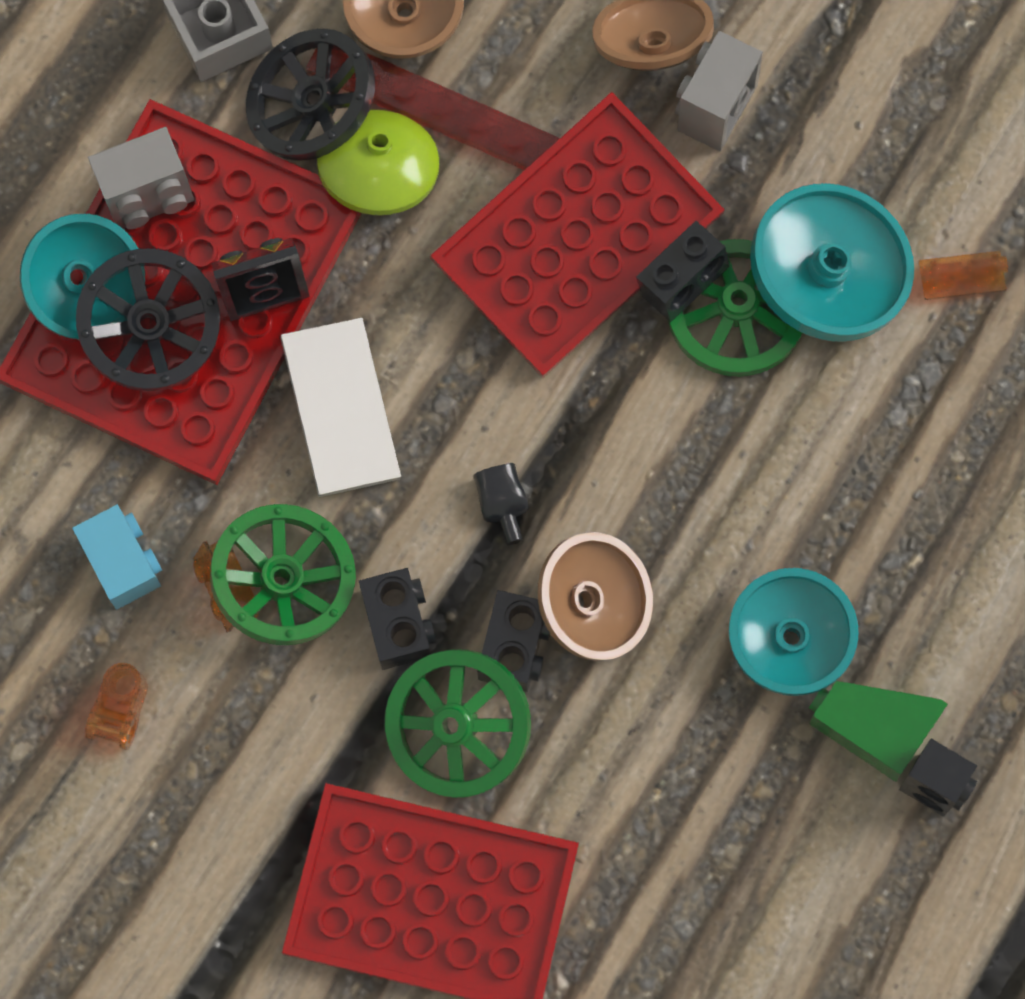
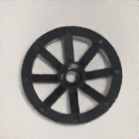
M310 29L285 39L275 46L260 62L248 86L245 110L251 132L270 152L288 160H312L333 152L357 132L370 110L375 91V76L371 61L365 51L353 39L336 30ZM318 48L315 76H309L296 56L308 50ZM333 48L346 53L349 57L329 81ZM285 64L298 82L294 90L271 84ZM355 73V91L337 94ZM266 98L290 103L294 106L265 118ZM348 108L343 117L335 124L332 116L336 109ZM301 120L288 141L279 139L272 134V131ZM316 122H320L324 134L306 140Z
M136 249L112 257L99 266L89 277L78 299L76 327L78 338L86 357L104 377L129 389L158 391L185 382L205 365L218 339L220 311L211 284L204 274L191 262L177 254L164 250ZM141 266H154L170 270L154 300L148 298ZM126 270L129 272L136 300L133 306L104 287L113 277ZM184 278L194 288L200 300L167 311L165 307L180 279ZM96 298L126 317L127 321L91 326L92 310ZM203 313L205 314V327L201 341L169 327L170 324ZM145 318H151L156 322V325L152 329H145L141 326V321ZM130 334L132 336L115 363L102 352L96 340ZM164 339L193 354L179 366L168 370L160 341ZM143 344L148 345L156 374H141L126 370Z

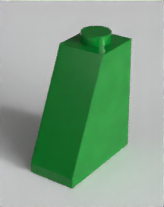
M836 681L830 691L823 689L814 698L809 709L815 713L809 724L896 782L948 704L937 698Z

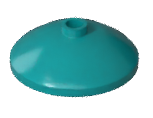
M71 214L49 222L30 240L21 260L20 287L30 312L43 326L52 332L67 338L79 339L76 327V310L78 299L85 283L93 272L107 260L118 254L138 249L136 243L119 225L97 215ZM141 266V270H142V274H143V278H144V282H145V267H144V266ZM75 269L80 270L83 274V281L79 285H75L70 279L71 272ZM128 270L119 273L104 286L132 306L136 303ZM96 298L92 310L91 326L127 321L126 317Z
M802 568L778 569L755 579L742 591L736 600L729 621L730 647L741 670L760 687L781 695L802 696L827 688L847 670L855 655L858 644L859 628L857 616L847 595L829 578ZM787 632H794L798 635L799 642L794 645L785 642L783 635Z

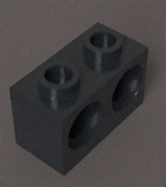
M695 221L636 276L642 297L669 322H672L730 267L726 247L699 222Z
M404 568L359 580L382 670L419 661L431 655L429 645L437 642L431 619L422 620L418 605L426 603L420 578L411 580L409 569ZM390 590H400L406 595L404 601L398 606H388L382 602L384 595ZM403 629L411 630L416 634L415 641L407 647L397 646L393 642L395 634Z
M497 590L482 654L488 655L499 663L505 655L510 653L521 656L524 660L522 667L510 672L517 679L523 691L528 692L531 680L539 681L544 657L537 655L541 639L548 641L550 632L542 619L538 599ZM519 613H526L534 619L533 625L526 630L515 629L510 624L513 616ZM477 670L479 681L490 682L492 680L486 674Z
M931 738L920 753L899 790L944 817L952 807L959 811L970 797L978 783L977 780L971 777L977 765Z

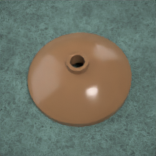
M343 0V9L351 32L365 47L375 53L391 58H414L436 50L454 34L462 18L464 0ZM404 9L412 12L408 17H401L398 13Z
M616 0L605 7L595 19L592 28L593 42L600 55L620 67L638 71L662 70L682 64L697 55L706 41L709 42L713 35L714 20L711 9L703 0Z
M598 532L578 534L559 543L550 552L541 568L537 590L540 613L552 637L565 650L586 660L603 661L626 654L643 638L652 617L653 592L643 563L625 543L613 536ZM578 595L583 597V607L579 603Z

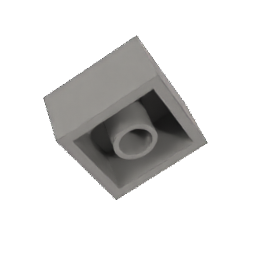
M162 0L167 17L201 82L273 49L269 28L254 0Z
M718 31L712 43L706 41L695 61V64L699 65L693 77L685 76L676 95L680 99L675 110V114L679 115L678 131L721 152L758 86L763 52L721 31Z
M167 127L88 157L113 220L122 229L141 227L149 221V218L162 213H177L183 210L187 203L195 201Z

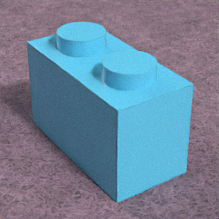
M117 504L72 528L116 610L161 587L155 574L163 570L151 548L143 552L137 538L144 534L132 512L124 516Z

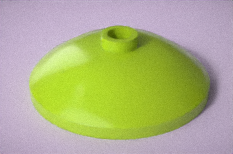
M369 110L360 128L346 143L333 152L317 158V169L319 178L327 192L342 205L364 214L390 215L416 206L429 195L438 177L439 154L430 134L416 121L392 111ZM374 145H383L384 147H376Z

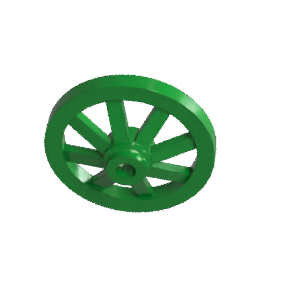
M722 240L720 242L726 247L730 265L721 274L725 286L722 287L712 283L701 293V295L717 301L684 315L681 312L672 322L668 321L669 327L680 349L688 358L702 368L726 376L741 377L759 374L785 360L795 349L803 333L787 325L759 306V304H765L766 302L759 290L755 289L756 283L752 269H750L743 281H738L729 258L750 259L752 240ZM736 297L742 298L745 304L735 305L732 299ZM719 316L721 321L706 349L692 336L688 328ZM753 320H756L782 338L774 347L762 354L759 353L752 326ZM732 327H739L747 358H730L718 355Z
M266 505L242 514L222 533L214 549L210 565L211 590L222 614L243 634L260 642L273 645L306 643L328 632L344 615L355 588L356 570L354 558L343 535L321 515L295 505ZM267 524H271L272 557L269 559L246 535L249 531ZM285 524L296 525L312 532L293 556L286 555ZM324 542L331 551L337 565L303 571V564L318 546ZM236 545L261 573L226 569L227 559L233 546ZM282 577L287 581V584L280 585L276 583L274 578ZM339 580L337 595L332 604L327 603L301 587L303 585ZM228 584L260 587L261 591L242 608L232 595ZM293 598L320 616L310 622L295 626L290 599ZM271 600H274L277 603L280 626L262 622L254 618V616Z
M454 649L428 655L414 663L401 675L394 685L387 702L385 732L394 760L404 774L414 783L437 795L455 798L469 797L496 787L515 771L522 761L529 744L531 715L528 701L521 685L504 665L480 652ZM451 666L447 704H445L424 676L438 668ZM465 666L476 669L492 679L468 702L462 703ZM413 688L416 689L434 713L433 717L404 715L405 706ZM502 690L508 700L512 718H478L476 712ZM450 717L458 722V730L456 732H452L448 728L447 723ZM404 729L432 731L433 736L414 756L408 746ZM477 732H512L509 747L502 760L475 736ZM443 745L447 747L450 779L437 776L424 767ZM461 745H464L491 771L482 777L464 781Z

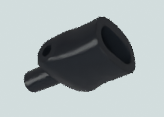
M502 464L475 473L473 478L478 491L484 521L501 523L507 545L523 541L516 517L526 513L529 506L524 489L519 481L515 464Z

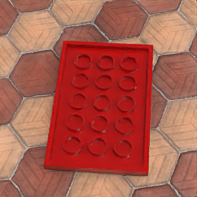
M611 92L432 253L430 259L530 366L544 378L640 290L636 276L689 226L697 221L707 229L724 213L725 209L619 98Z
M325 783L282 954L464 999H543L579 843Z

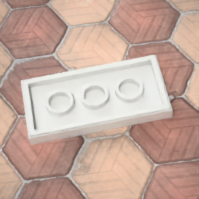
M363 318L282 334L281 342L318 497L400 480L401 474Z

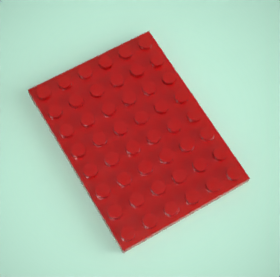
M149 99L126 142L167 127L195 201L187 203V206L177 213H162L149 218V221L141 227L135 229L124 228V230L131 236L138 249H159L177 254L191 262L207 278L215 292L220 311L218 339L210 358L194 376L177 386L158 391L129 389L112 382L97 371L86 357L79 339L67 338L52 332L43 326L30 312L0 366V384L218 485L285 359L281 335L300 331L362 213L349 209L336 201L323 186L319 175ZM99 189L86 214L101 216L114 222L102 191ZM281 238L286 240L292 238L299 254L310 297L230 321L213 273L212 262L219 261L221 256L232 251L248 252L257 249L263 242L270 239ZM144 266L148 298L154 300L170 270L154 266ZM75 269L71 272L70 279L72 283L79 285L83 281V274L80 270ZM181 278L165 308L168 311L198 301L200 298L194 288L184 278ZM203 313L170 324L169 327L201 341L205 327V314ZM145 318L141 321V326L145 329H152L156 325V322L151 318ZM130 334L96 340L102 352L115 363L132 336ZM164 339L160 341L168 370L179 366L193 354ZM147 344L142 345L126 370L141 374H156Z

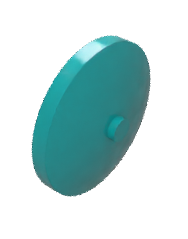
M820 183L791 190L770 206L760 220L752 238L750 252L751 269L761 296L773 312L784 322L814 338L845 342L863 339L875 334L887 326L900 312L913 286L914 259L904 230L883 205L863 192L850 187Z

